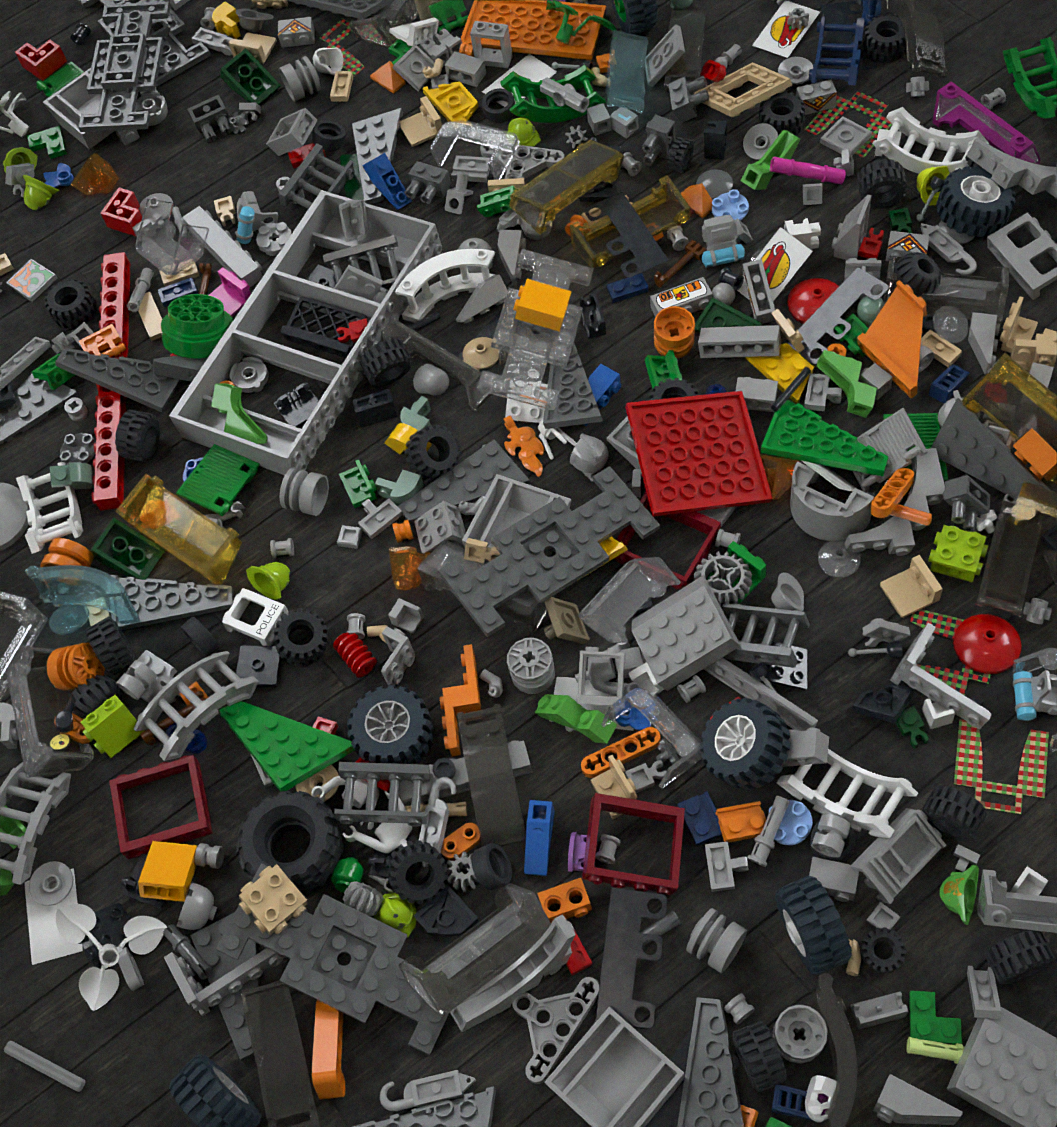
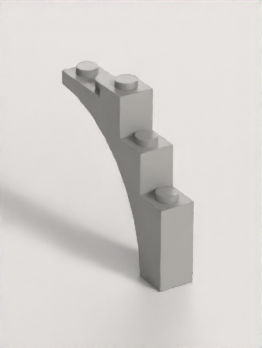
M980 138L974 140L966 156L992 174L991 179L1004 189L1020 185L1032 195L1046 190L1057 198V167L1030 163L1003 153Z
M936 448L927 449L928 452L925 455L921 456L919 454L912 458L911 466L912 471H914V482L904 506L929 513L928 505H936L943 500L945 485ZM893 516L876 528L849 535L845 541L846 551L861 552L868 548L882 550L888 547L889 554L903 556L908 554L915 545L912 530H921L926 525Z
M563 914L554 918L543 936L516 962L486 984L453 1003L450 1013L461 1032L510 1008L516 996L538 986L544 974L568 962L572 954L570 945L576 934L572 924L565 919Z

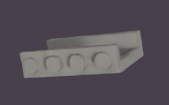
M1026 213L987 237L988 249L1032 300L1040 296V289L1057 280V267L1042 275L1030 263L1031 260L1046 251L1057 262V243L1055 244L1052 241L1048 231H1044L1040 227L1035 217L1032 218ZM1024 225L1036 239L1022 248H1017L1007 235Z

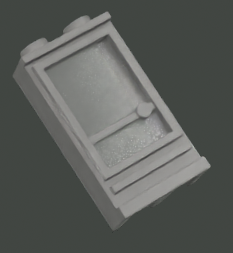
M906 808L889 825L895 830L890 838L878 837L851 865L853 870L864 873L867 877L864 882L868 887L877 889L879 892L876 896L878 901L891 904L894 901L893 898L942 847L946 846L941 839V833L928 823V817L921 810Z

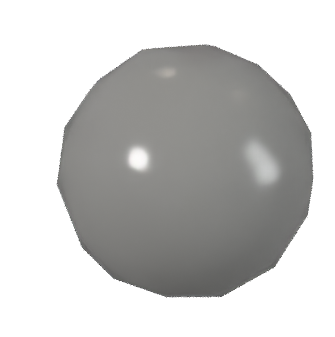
M720 283L712 289V297L729 306L734 301L735 290L727 283Z

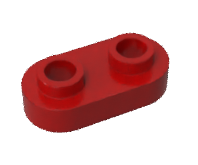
M708 60L702 68L701 75L718 83L725 78L726 67L713 60Z

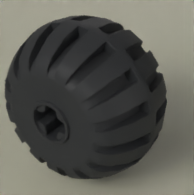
M913 252L906 254L897 261L893 269L892 279L895 287H897L896 282L900 280L904 285L907 284L912 288L913 294L925 299L934 294L941 282V271L938 264L932 258H929L928 255Z
M96 675L95 679H86V684H78V687L73 691L75 699L72 698L74 704L72 713L85 719L88 714L95 711L114 695L123 703L122 690L116 684V681L106 676Z

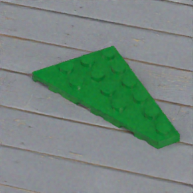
M789 400L774 413L761 446V453L878 476H884L888 463L887 455L876 451L870 445L866 447L858 442L855 436L839 429L834 424L829 425L822 421V417L805 409L799 403L795 405Z
M242 701L231 706L227 705L219 710L221 717L280 792L291 789L355 751L351 744L352 741Z

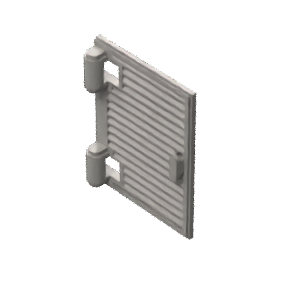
M904 408L857 437V441L866 447L870 445L876 451L888 456L884 476L870 475L853 471L863 492H867L871 489L869 486L876 481L878 483L883 482L892 476L897 469L905 468L913 462L912 458L919 454L923 456L928 452Z

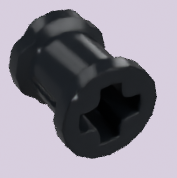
M78 23L76 31L71 34L70 38L75 44L83 45L85 43L84 39L91 33V29L84 23Z
M724 268L719 274L718 281L719 283L731 285L737 291L741 288L744 277L734 274L729 268Z

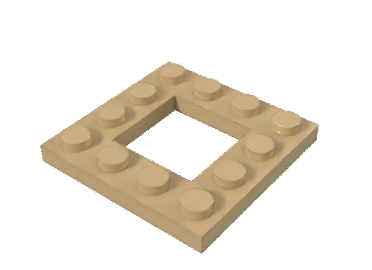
M752 62L725 76L722 81L714 82L694 94L706 89L710 100L703 102L704 104L730 117H735L740 112L755 107L757 103L770 99L776 93L784 92L786 88L792 86L790 78ZM747 81L760 85L737 98L727 94L731 89L739 88Z

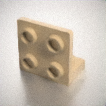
M246 33L243 40L231 38L229 46L233 57L246 48L259 63L264 64L277 40L274 37Z
M427 96L420 98L422 105L419 107L420 113L399 122L401 130L412 147L444 133L441 118Z
M1019 297L1017 303L1013 302L1009 312L1011 315L1005 320L1003 326L1005 330H1003L1000 341L1003 342L1001 347L1003 351L1012 353L1015 339L1032 340L1038 322L1019 317L1024 297Z
M920 555L912 558L909 569L880 583V587L901 618L939 601L943 589Z
M613 755L609 756L610 770L591 779L594 789L600 794L635 800L637 798L635 793L636 787L631 778L626 779L623 764L619 759L616 761ZM608 812L612 820L623 815L619 813Z

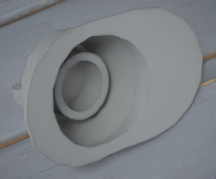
M784 572L779 574L778 586L771 596L775 609L803 611L804 593L801 585L792 575Z

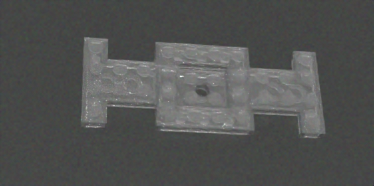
M524 249L521 250L517 262V267L534 271L532 280L569 290L571 282L589 286L594 268ZM509 288L491 343L492 348L509 352L503 374L498 375L482 371L477 390L554 411L560 391L542 387V379L547 363L567 367L583 308L568 304L559 332L515 319L516 311L513 308L516 299H520L518 297L519 290ZM532 331H538L540 334H534Z

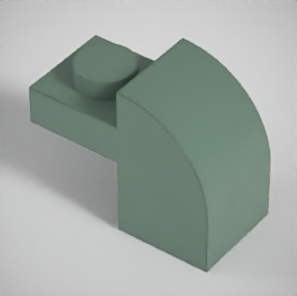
M421 396L418 401L413 403L411 410L403 407L400 415L401 422L414 427L418 431L430 426L429 419L425 418L431 410L428 399Z
M71 462L69 465L50 466L52 487L73 486L74 490L94 488L91 465Z
M402 470L396 483L379 477L375 482L378 494L384 498L390 497L396 506L412 498L424 486L421 475Z

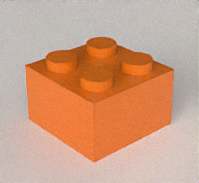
M1031 428L1013 445L1017 450L1014 454L1025 465L1030 463L1029 469L1040 480L1044 477L1049 481L1057 474V452Z

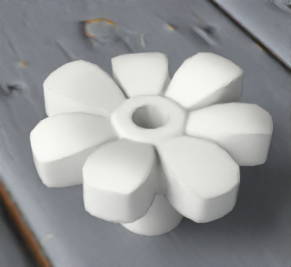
M993 510L980 515V518L977 517L976 528L978 531L985 528L988 533H992L995 530L992 521L997 518V515Z

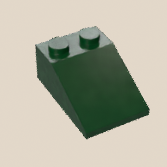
M246 48L220 69V78L249 103L260 105L281 87Z
M113 517L92 547L91 552L94 555V559L105 566L129 577L146 580L165 552V549Z

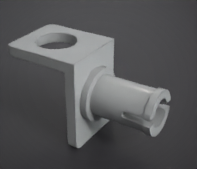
M459 171L457 172L456 187L447 190L445 211L462 214L464 197L473 194V191L466 189L469 173ZM453 198L459 202L457 209L452 208L450 205V201Z

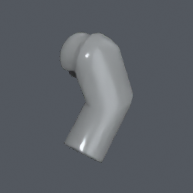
M482 495L475 503L461 501L458 505L460 512L464 515H476L484 496Z
M486 669L483 670L480 679L489 683V695L495 698L499 697L503 692L501 678Z

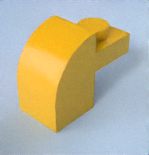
M223 2L212 14L217 33H225L227 36L230 35L237 39L241 35L237 27V23L240 20L236 14V8L227 2Z
M399 423L387 438L385 444L398 454H401L403 450L408 449L406 443L410 441V436L418 430L410 425ZM429 442L427 443V446H426V450H427V451L429 450V448H430L431 445H432V444L429 443Z

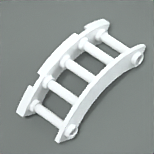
M903 107L888 113L886 118L892 123L891 129L886 137L875 140L872 143L887 158L894 160V162L898 161L903 168L918 174L931 167L947 166L950 173L959 168L968 167V161H966L965 157L974 140L980 138L989 144L979 130L968 133H956L955 136L931 127L926 129L919 125L920 121L912 117ZM898 130L908 136L903 149L893 142ZM915 141L928 146L922 158L909 153ZM934 149L948 151L943 162L929 160ZM966 152L962 160L951 162L955 153Z
M486 249L455 250L437 255L420 264L403 279L395 291L396 294L406 296L409 303L402 314L403 319L416 323L422 320L434 308V304L441 299L444 301L458 295V292L469 290V293L474 292L479 283L495 275L490 274L488 269L495 251ZM467 266L481 267L482 273H468ZM460 267V275L447 277V270ZM439 274L441 281L429 286L428 281ZM422 288V292L419 293L416 297H414L418 290Z
M65 462L57 463L58 466L66 465ZM50 473L35 479L28 478L25 475L16 478L23 500L29 504L30 508L26 513L28 524L32 525V527L28 529L25 537L32 554L41 551L45 545L44 543L71 533H73L74 538L81 535L83 532L82 520L73 486H65L66 490L38 499L35 498L33 489L38 485L50 482ZM68 498L69 507L44 516L40 515L39 510L43 506ZM70 515L69 519H67L68 521L43 529L46 523Z
M829 749L827 763L832 766L816 790L803 784L802 780L812 764L800 765L795 775H784L778 780L777 784L800 801L804 798L814 804L812 809L820 814L839 816L848 821L853 830L860 832L863 828L869 830L870 835L882 838H890L895 831L888 825V819L903 796H917L918 794L908 780L885 777L869 772L843 759ZM842 771L854 779L841 800L834 803L826 799L824 794L838 772ZM862 783L876 788L861 812L847 809ZM884 792L892 793L891 798L880 815L872 816L871 813Z

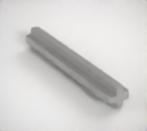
M9 1041L4 1048V1052L77 1092H80L85 1085L84 1079L13 1041Z

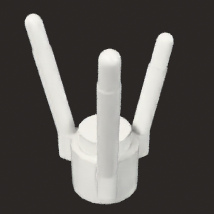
M543 421L538 425V430L541 432L539 438L542 440L551 460L554 457L546 440L547 438L551 440L557 437L564 444L567 441L574 446L577 444L559 427L545 429Z

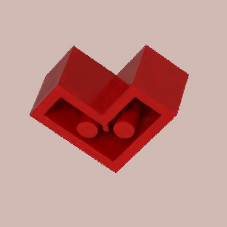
M50 39L38 49L29 43H25L15 51L21 66L42 81L67 62L61 47Z
M123 188L117 189L100 213L108 228L136 236L133 227L143 220L139 210L140 205L134 192Z

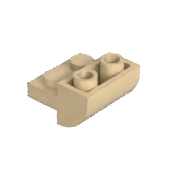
M1036 334L1035 340L1015 339L1009 361V369L1031 371L1033 362L1054 367L1057 359V346L1055 342L1043 334Z

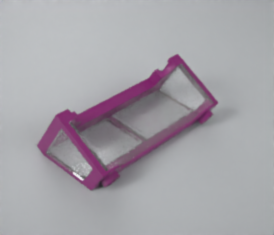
M949 82L937 91L932 122L937 127L942 126L943 123H948L953 128L959 123L969 132L979 130L990 146L1015 158L1040 164L1041 159L1031 140L953 82Z

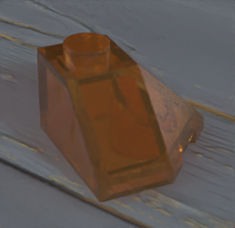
M94 153L87 159L71 185L84 195L110 193L118 182L119 177L107 161Z
M760 454L773 500H778L792 486L793 470L796 463H800V461Z
M411 546L389 548L392 577L396 589L409 590L418 587L437 568V563L432 553L426 552L424 555L418 553L417 548Z

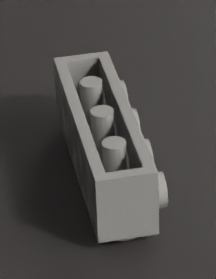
M780 326L701 328L698 340L700 358L779 356L781 346Z

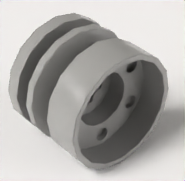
M306 56L301 58L302 64L299 60L295 61L296 69L290 63L279 68L282 81L294 102L305 97L304 89L310 95L313 94V88L316 92L321 90L316 69Z
M296 468L289 469L283 478L280 488V504L282 508L293 511L301 510L302 513L314 516L319 515L325 506L328 496L329 483L327 476L314 472L308 474L307 471Z
M524 638L511 646L507 654V665L514 686L528 694H537L545 691L555 678V666L549 646L536 638Z
M711 908L694 927L686 951L694 954L698 950L696 956L699 960L709 952L708 965L719 973H723L739 951L746 937L747 929L736 922L729 924L726 929L723 928L726 916L722 914L716 920L718 911Z
M795 1005L788 1007L779 1015L773 1028V1038L783 1058L790 1062L801 1064L809 1062L819 1055L827 1041V1027L825 1020L816 1010L809 1006ZM793 1031L796 1033L802 1031L804 1033L802 1036L804 1041L801 1039L798 1041L794 1040L795 1033Z

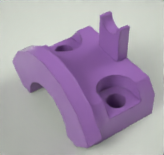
M572 832L568 854V871L570 872L583 871L581 866L584 864L586 848L584 840L587 839V835H579L577 832Z

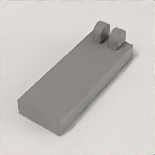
M968 966L967 977L974 1017L1001 1019L1000 1001L995 976L991 967H988L987 971L973 970V966Z

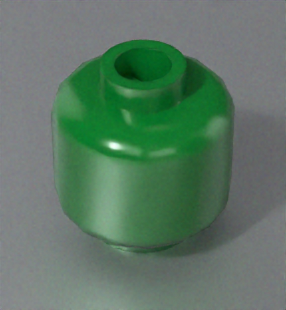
M355 858L341 859L332 873L331 881L338 891L344 893L351 882L357 881L361 883L364 869Z

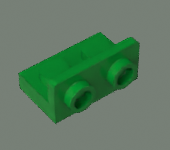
M60 354L55 355L32 371L35 379L48 381L52 390H55L75 376V374L55 366V361Z

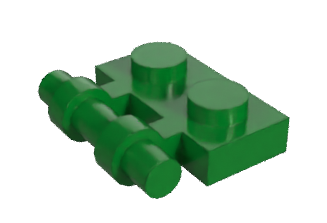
M441 0L428 6L432 18H436L442 23V26L437 29L438 33L442 29L451 32V29L458 26L463 27L467 22L468 15L462 17L460 12L466 10L463 0ZM454 15L456 20L448 23L447 18Z

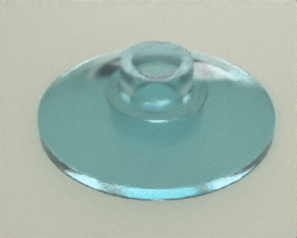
M80 602L65 604L52 614L49 626L56 634L64 635L75 632L88 620L89 610L85 604Z

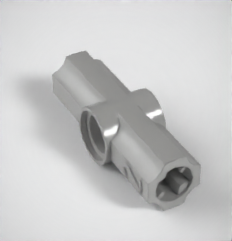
M546 77L540 85V91L551 96L558 106L566 104L581 113L587 110L589 99L577 93L571 84L563 86Z

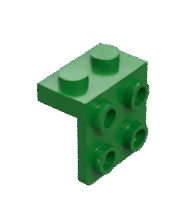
M732 541L728 546L729 556L731 557L736 554L737 560L742 558L743 564H748V571L752 573L750 578L752 585L749 587V593L745 594L746 598L766 577V564L760 557H755L749 553L745 546L738 545ZM714 571L708 576L707 580L714 575ZM740 578L735 579V582L732 583V588L739 583ZM738 599L737 604H740L743 600Z

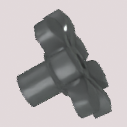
M235 112L234 117H229L228 121L231 123L230 127L234 134H239L240 131L246 132L247 129L244 127L248 125L246 114Z
M666 739L659 741L658 748L661 753L656 756L657 761L662 760L664 762L668 759L672 764H678L680 759L677 749H672L673 746Z

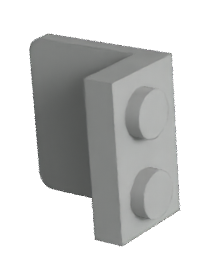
M386 626L382 635L389 650L393 653L383 666L381 672L388 685H395L402 680L406 668L413 664L415 653L408 637L397 628L393 630Z

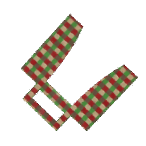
M960 719L954 784L975 787V799L986 809L1021 814L1023 795L1045 798L1049 732L1030 731L1020 762L1017 786L982 781L983 760L980 731L975 726L968 724L967 721ZM982 791L1016 796L1015 806L981 801Z

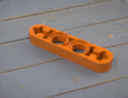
M900 468L894 472L872 500L871 514L873 516L885 518L891 514L913 485L914 471L908 468Z
M654 727L645 728L586 756L581 762L582 773L588 778H595L610 770L609 762L605 760L606 754L610 752L617 755L616 761L619 759L624 764L657 748L660 744L659 741H661L659 731ZM650 734L654 737V742L647 740V735ZM638 739H641V743L643 742L644 747L641 748L640 741ZM628 743H634L637 749L629 753L625 750V746ZM600 757L602 760V764L604 765L603 767H601V763H599L598 758ZM587 764L595 765V770L591 771Z

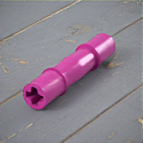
M773 157L770 163V172L821 180V182L841 185L846 174L844 169L828 167L827 165L823 167L811 163L796 162L794 159Z

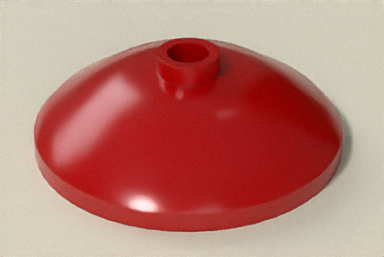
M822 278L807 279L798 283L788 296L790 314L798 322L804 324L839 286L830 280Z
M978 614L971 616L960 623L954 634L953 646L958 658L967 667L980 673L996 674L1004 672L1017 662L1021 653V639L1016 629L1009 622L995 615Z

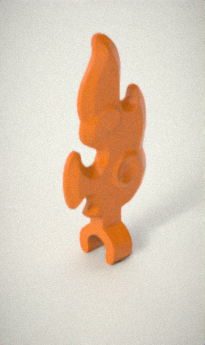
M511 415L503 419L506 429L510 432L507 437L511 439L510 442H504L507 452L515 456V449L521 447L518 456L523 466L534 472L537 477H540L543 467L536 454H544L541 441L535 436L532 428H517Z

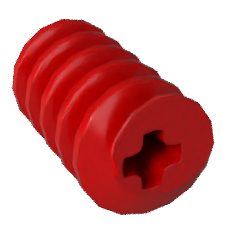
M343 633L336 638L333 647L342 656L344 662H347L346 664L356 674L357 678L364 677L376 665L377 659L372 657L370 651H367V646L363 645V641L358 639L357 634Z

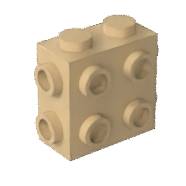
M276 864L273 868L271 866L265 868L259 874L260 878L256 882L250 881L240 890L242 893L239 895L242 901L239 906L247 915L252 913L257 919L254 922L257 928L262 933L267 931L269 935L274 932L278 934L288 925L286 922L293 916L295 918L299 917L306 910L304 906L307 905V899Z

